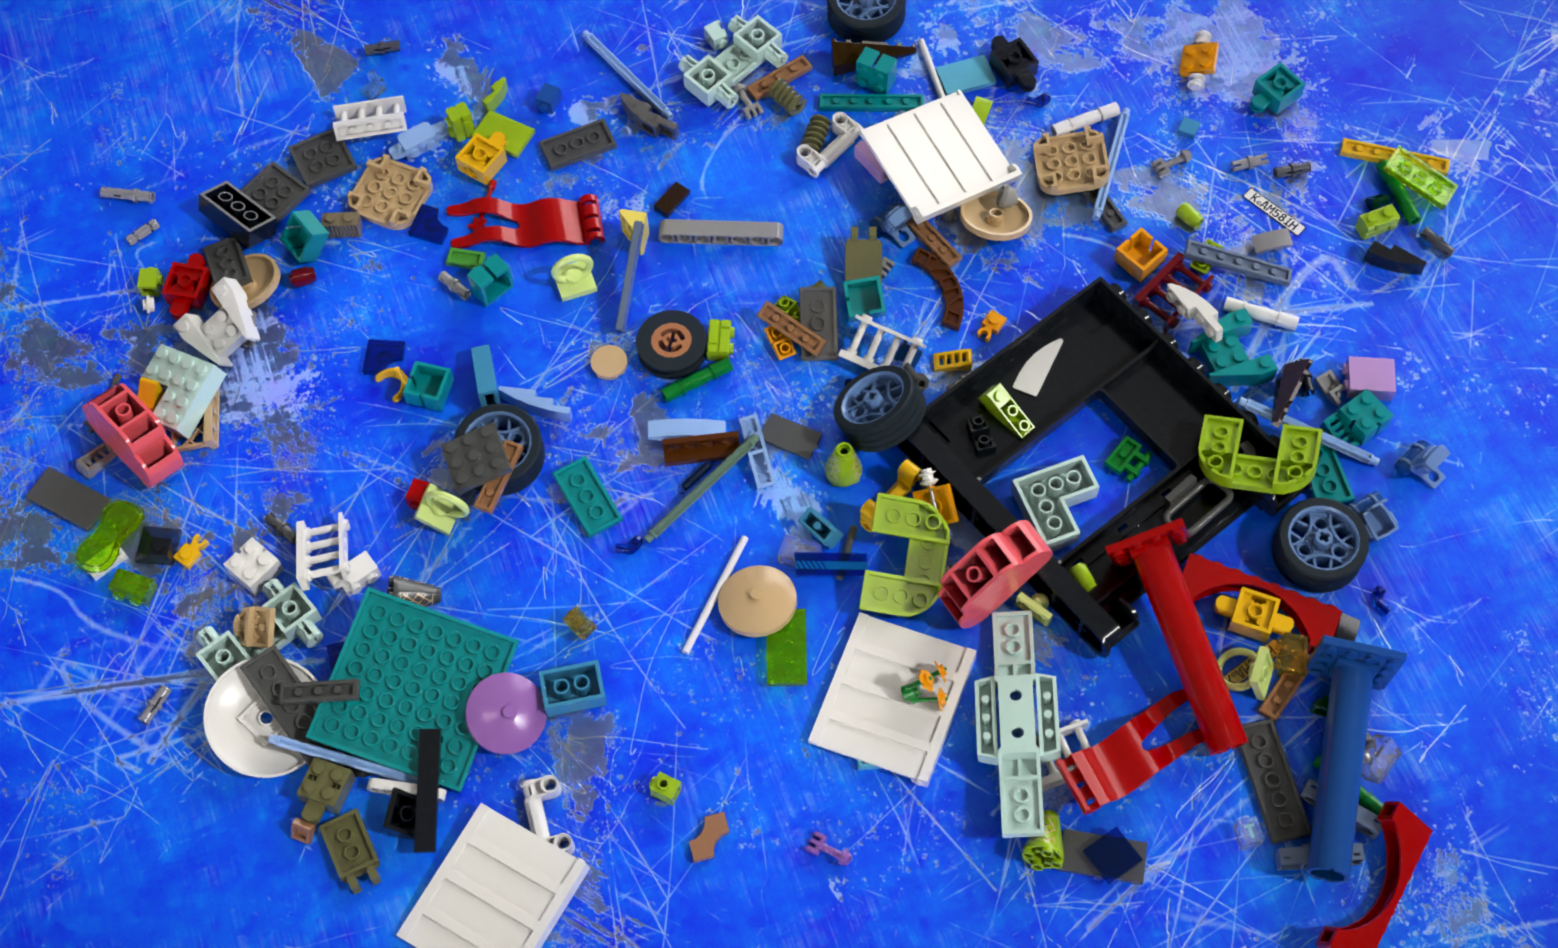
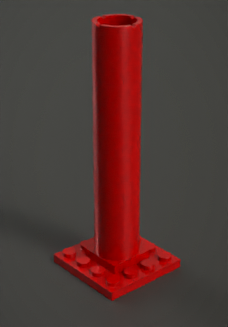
M1179 518L1108 545L1105 549L1116 566L1120 565V567L1129 565L1131 563L1130 560H1134L1210 756L1227 752L1229 748L1235 749L1247 744L1248 738L1172 548V544H1176V546L1182 545L1190 538L1183 519Z

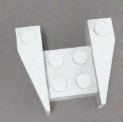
M223 277L211 288L222 304V307L208 321L204 323L199 315L185 313L173 326L184 341L217 365L232 367L233 364L228 357L246 340L260 341L261 339L257 327H254L251 317L253 314L251 309L248 308L246 301L248 298L245 291L236 279Z

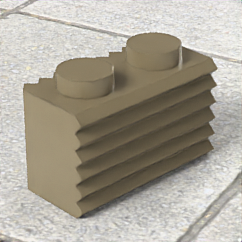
M359 212L322 213V225L329 232L328 238L362 237L363 222Z

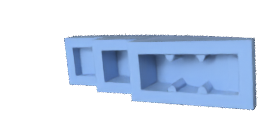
M499 386L498 388L501 399L529 413L552 420L570 423L572 421L571 407L555 406L553 398L538 397L536 390Z
M753 414L739 418L744 441L753 434H756L760 439L755 444V447L748 452L757 489L776 485L758 415Z
M686 418L650 420L646 422L647 439L662 441V439L726 432V421Z

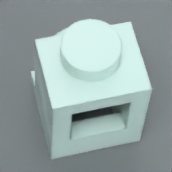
M719 20L704 26V37L714 51L723 49L728 45L726 40L728 37L727 33L723 28L721 29Z

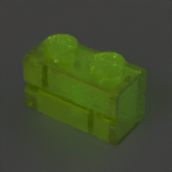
M118 568L108 589L115 599L123 601L125 598L130 600V603L140 607L141 604L150 605L153 595H155L158 589V584L154 579Z

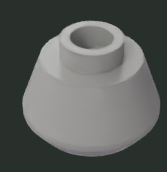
M1009 184L1003 185L998 192L996 203L999 208H1011L1017 204L1019 195Z

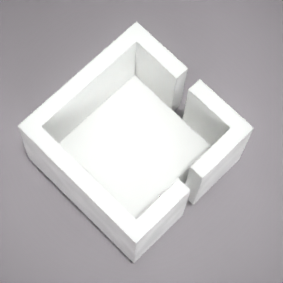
M251 537L239 549L241 553L235 552L223 565L232 577L256 597L262 591L264 584L271 579H275L284 568L273 554L265 550L259 542Z

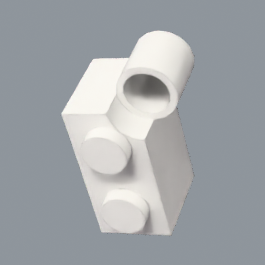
M365 550L349 561L351 565L349 581L345 582L341 573L327 575L326 578L335 589L342 587L348 597L359 593L366 585L376 582L382 574Z

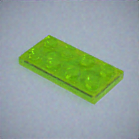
M1398 145L1383 167V170L1441 210L1447 206L1459 186L1400 145Z
M796 609L792 619L786 626L766 636L767 686H807L806 609Z

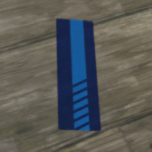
M794 553L796 575L864 576L865 570H868L866 553Z

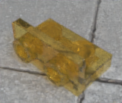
M1284 632L1276 640L1275 649L1278 650V657H1276L1274 668L1277 669V676H1282L1283 673L1305 676L1307 673L1308 636Z

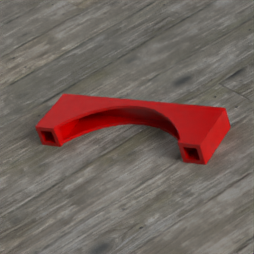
M1190 553L1182 573L1193 602L1216 593L1240 592L1241 587L1281 599L1279 608L1293 619L1294 624L1303 637L1306 646L1305 652L1312 654L1323 635L1334 637L1342 614V610L1334 605H1326L1313 597H1305L1297 591L1281 588L1276 583H1268L1257 576L1244 574L1239 569L1226 567L1218 561L1207 560L1199 554Z
M1385 801L1377 817L1381 823L1386 844L1385 878L1378 898L1370 910L1356 922L1341 928L1324 926L1315 944L1319 948H1378V944L1386 931L1391 917L1395 913L1399 900L1403 896L1404 890L1433 831L1400 801Z

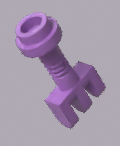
M814 831L813 836L819 840L810 838L809 843L815 847L806 845L804 849L817 857L820 851H823L839 859V865L848 866L852 859L850 851L844 849L842 852L826 844L827 836Z

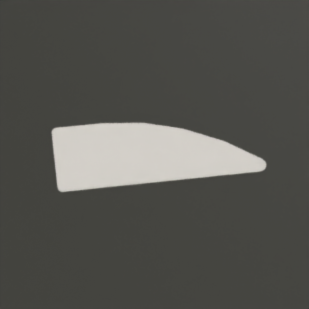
M1057 339L1037 351L1021 369L1013 388L1037 396L1063 343V339Z

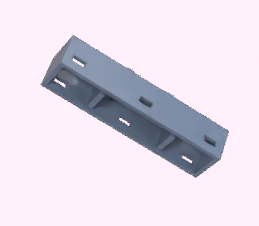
M1309 778L1300 794V799L1315 807L1317 788L1314 789L1310 786L1317 787L1318 783ZM1358 805L1355 830L1375 840L1382 830L1381 823L1374 821V819L1379 821L1377 819L1378 815Z
M1310 843L1303 844L1301 847L1278 848L1274 854L1277 871L1307 869ZM1362 843L1353 844L1351 866L1361 865L1365 860Z

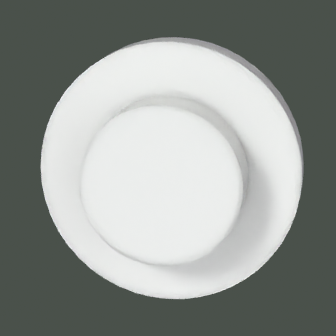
M149 295L146 296V299H143V310H147V314L155 312L154 297H149Z

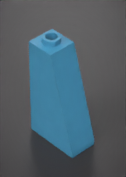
M489 344L472 347L471 353L481 407L490 404H501Z

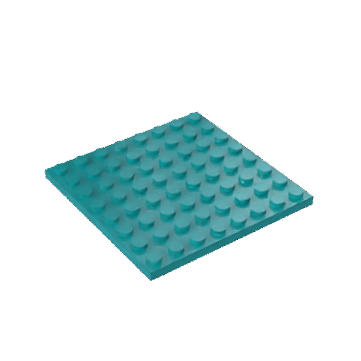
M367 587L329 679H359L361 681L359 701L319 703L306 738L418 777L420 729H441L439 785L461 793L479 745L471 737L465 722L467 699L474 687L485 678L497 673H508L519 640Z

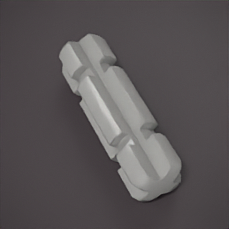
M151 219L148 222L149 224H144L135 230L134 234L131 233L126 236L127 242L130 245L136 244L138 239L141 240L152 233V230L158 229L160 227L159 223L155 219Z

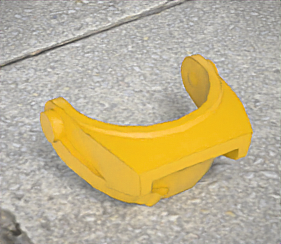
M400 367L388 368L379 372L375 376L376 382L390 377L401 381L399 392L392 398L393 402H399L404 396L403 390L408 377Z

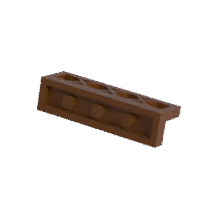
M738 431L662 439L665 467L725 460L740 446Z

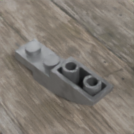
M621 92V105L628 117L639 128L655 138H658L660 134L673 140L678 138L679 128L675 122L652 113V106L649 103L642 102L632 95Z

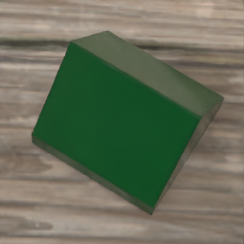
M1378 194L1367 197L1365 202L1371 212L1389 205L1390 196Z
M1326 694L1315 701L1309 712L1326 717L1328 695Z

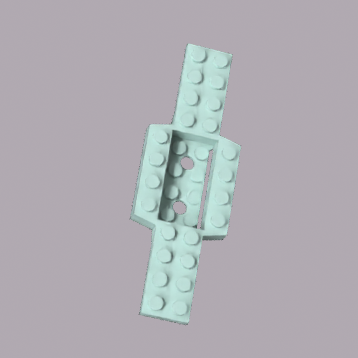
M1032 610L992 613L994 676L974 681L978 762L999 766L1002 838L1045 836L1041 763L1061 758L1056 676L1038 674L1035 671ZM1033 685H1036L1039 747L1036 746ZM996 687H998L1000 748H998ZM1012 692H1020L1022 694L1021 699L1017 701L1010 698ZM1014 729H1022L1024 732L1023 736L1015 738L1012 735Z

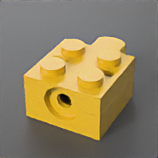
M494 132L487 139L476 133L455 156L458 170L487 185L507 162L504 149L507 145L505 135L502 132Z

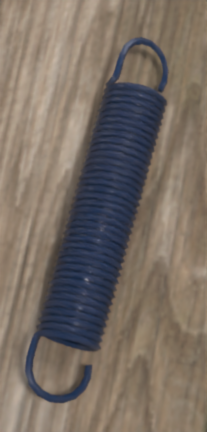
M707 462L702 464L681 484L682 488L687 491L712 466Z

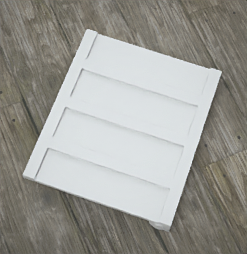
M957 90L955 93L868 128L860 129L858 132L909 208L917 224L998 190L1003 185L1014 183L1023 174L1016 164L1010 165L961 90Z
M859 612L808 743L911 778V781L916 785L928 788L975 662L976 650L943 641ZM934 661L938 665L942 664L943 667L947 668V675L944 676L946 682L944 683L940 674L933 677V690L929 692L920 685L921 695L918 698L937 697L939 688H942L948 698L947 705L943 706V711H940L938 702H918L912 704L911 700L905 701L901 692V686L919 680L918 674H920L919 671L921 669L927 670L930 674L937 671L938 669Z
M480 803L396 935L416 948H541L590 867L583 859L579 857L577 859Z

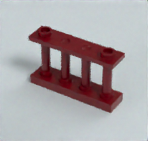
M1178 252L1134 297L1132 303L1135 309L1146 307L1166 321L1164 332H1168L1171 328L1174 329L1182 316L1178 311L1170 316L1152 303L1150 298L1153 295H1157L1176 308L1173 303L1167 300L1166 292L1161 287L1164 283H1172L1188 289L1173 278L1175 272L1182 273L1200 287L1194 293L1200 297L1204 293H1209L1214 286L1212 284L1214 279L1212 274L1206 280H1203L1184 266V254Z

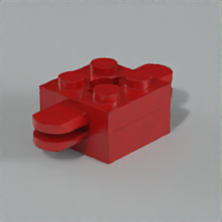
M199 253L191 254L186 264L173 262L161 293L167 304L171 305L169 311L176 320H179L185 313H189L190 308L202 310L213 279L208 267H205L206 261L204 257Z

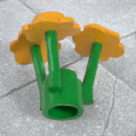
M934 661L938 669L937 671L930 674L927 670L921 669L919 671L920 674H918L919 680L901 686V692L905 701L911 700L912 704L918 702H938L940 711H943V706L947 705L948 698L942 688H939L937 697L918 698L921 695L920 685L929 692L933 690V677L940 674L944 683L946 682L944 676L947 675V668L943 667L942 664L938 665Z

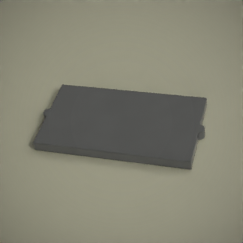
M771 413L767 423L763 425L762 430L766 443L807 460H810L814 450L818 449V443L822 437V433L773 413Z

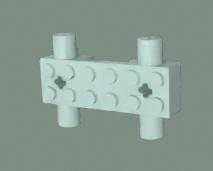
M735 15V17L730 19L728 29L734 33V43L716 58H712L708 54L698 62L690 55H685L679 62L678 68L684 73V87L708 107L717 100L728 109L734 107L738 102L739 95L731 88L766 60L776 68L782 67L787 62L788 54L780 49L782 48V33L759 15L749 22L739 15Z
M271 579L265 583L262 592L269 601L262 606L276 608L274 644L278 650L298 636L308 648L319 644L324 636L315 624L322 617L298 585L294 582L285 588L278 579ZM212 626L204 627L196 635V640L203 649L195 655L215 681L229 668L244 660L254 658L268 649L253 646L245 647L240 644L241 640L239 637L232 635L229 630L219 636Z

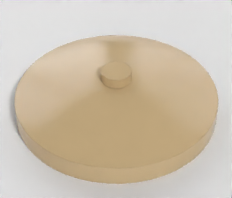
M997 190L961 205L959 215L964 227L971 233L985 239L994 241L1017 239L1026 234L1031 227L1032 211L1030 207L1019 198L1017 204L1011 208H999L996 203L999 192Z
M255 253L245 255L253 282L241 287L247 295L248 300L246 301L249 309L255 308L267 300L276 290L280 281L281 272L279 266L272 257L266 254ZM212 281L210 287V297L216 305V307L220 309L222 307V304L219 302V300L211 290V288L214 286V282Z
M750 566L737 571L725 581L718 596V608L724 623L735 633L747 637H763L781 630L792 619L797 607V594L793 582L785 573L770 566Z

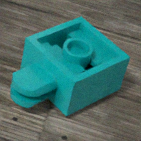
M1280 62L1255 80L1252 94L1255 96L1251 99L1250 109L1255 113H1261L1269 108L1277 115L1302 96L1306 83Z

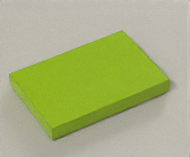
M489 110L472 134V137L478 133L489 139L494 132H502L507 141V145L504 147L506 154L518 159L534 136L535 129Z

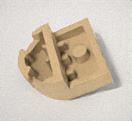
M263 606L242 608L240 614L236 615L233 621L234 635L239 637L241 645L245 647L269 648L274 644L276 608Z

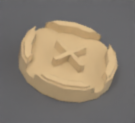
M604 345L598 348L590 359L593 373L604 380L617 379L618 376L626 372L628 366L624 350L614 345Z

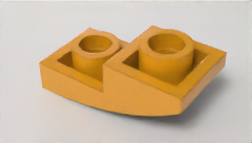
M772 326L764 328L767 339L779 361L797 354L791 339Z

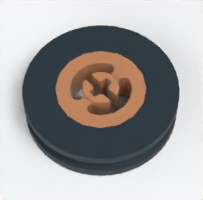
M667 310L656 313L641 325L637 333L636 346L639 360L648 372L664 379L686 377L694 373L703 364L707 356L706 331L701 322L689 313L679 310Z

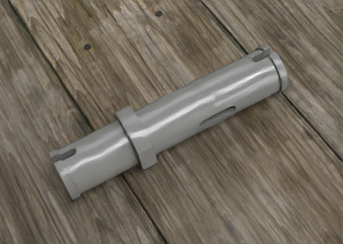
M102 186L100 189L101 198L132 200L134 203L139 201L153 203L156 198L155 192L140 191L138 188L130 190Z

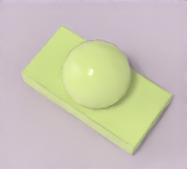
M1023 592L1018 594L1015 605L1023 611L1032 610V617L1045 627H1048L1053 617V614L1046 610L1049 606L1048 597L1043 593H1036L1031 598Z

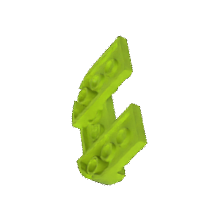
M1205 414L1198 447V462L1202 472L1212 482L1226 488L1284 495L1302 489L1314 478L1317 470L1323 429L1283 424L1277 459L1238 454L1244 419Z
M877 493L871 532L908 538L909 544L904 576L865 570L859 610L907 618L925 612L936 602L939 597L938 593L943 587L940 581L945 573L948 547L950 545V532L946 520H944L938 512L939 510L934 506L918 499Z

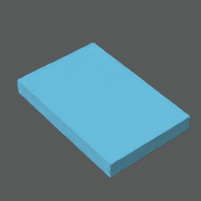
M985 55L939 66L935 69L946 96L957 92V90L967 93L996 85V79Z

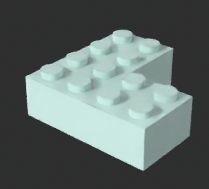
M160 344L142 376L158 381L161 387L166 389L153 411L163 428L189 439L227 374L212 363Z
M1084 455L1012 480L1011 492L1024 519L1032 524L1053 552L1078 543L1080 531L1068 507L1096 498L1100 486Z

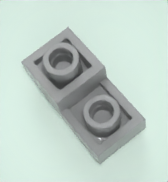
M1288 228L1251 236L1257 255L1274 249L1278 251L1293 246Z

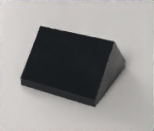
M396 787L392 789L383 825L388 836L415 840L416 795Z

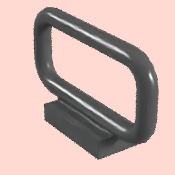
M1190 474L1164 497V508L1166 511L1163 514V523L1171 522L1170 518L1176 511L1206 485L1214 484L1224 491L1226 496L1188 529L1191 537L1231 503L1234 496L1233 490L1219 486L1207 477H1204L1197 483V478Z

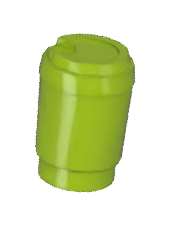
M1188 202L1182 203L1176 210L1177 217L1194 230L1204 221L1202 215Z
M1080 562L1068 570L1069 574L1086 592L1091 591L1097 586L1095 579L1084 563Z

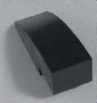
M1377 241L1372 243L1364 257V261L1374 266L1404 274L1421 275L1427 264L1426 261L1395 244L1389 249Z

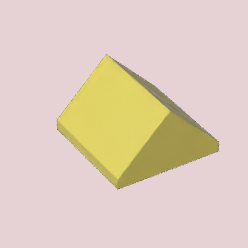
M626 209L619 210L621 230L630 242L634 221H642L644 224L639 252L640 255H643L649 236L647 213Z

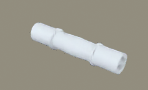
M1113 102L1076 117L1067 118L1052 124L1051 132L1053 136L1074 133L1075 130L1082 129L1084 126L1104 122L1107 119L1120 115L1119 105L1117 102Z
M1228 296L1223 307V311L1230 313L1246 308L1252 319L1275 324V327L1279 326L1293 331L1296 330L1300 318L1284 313L1281 310L1278 312L1263 306L1247 303L1246 300L1242 301Z

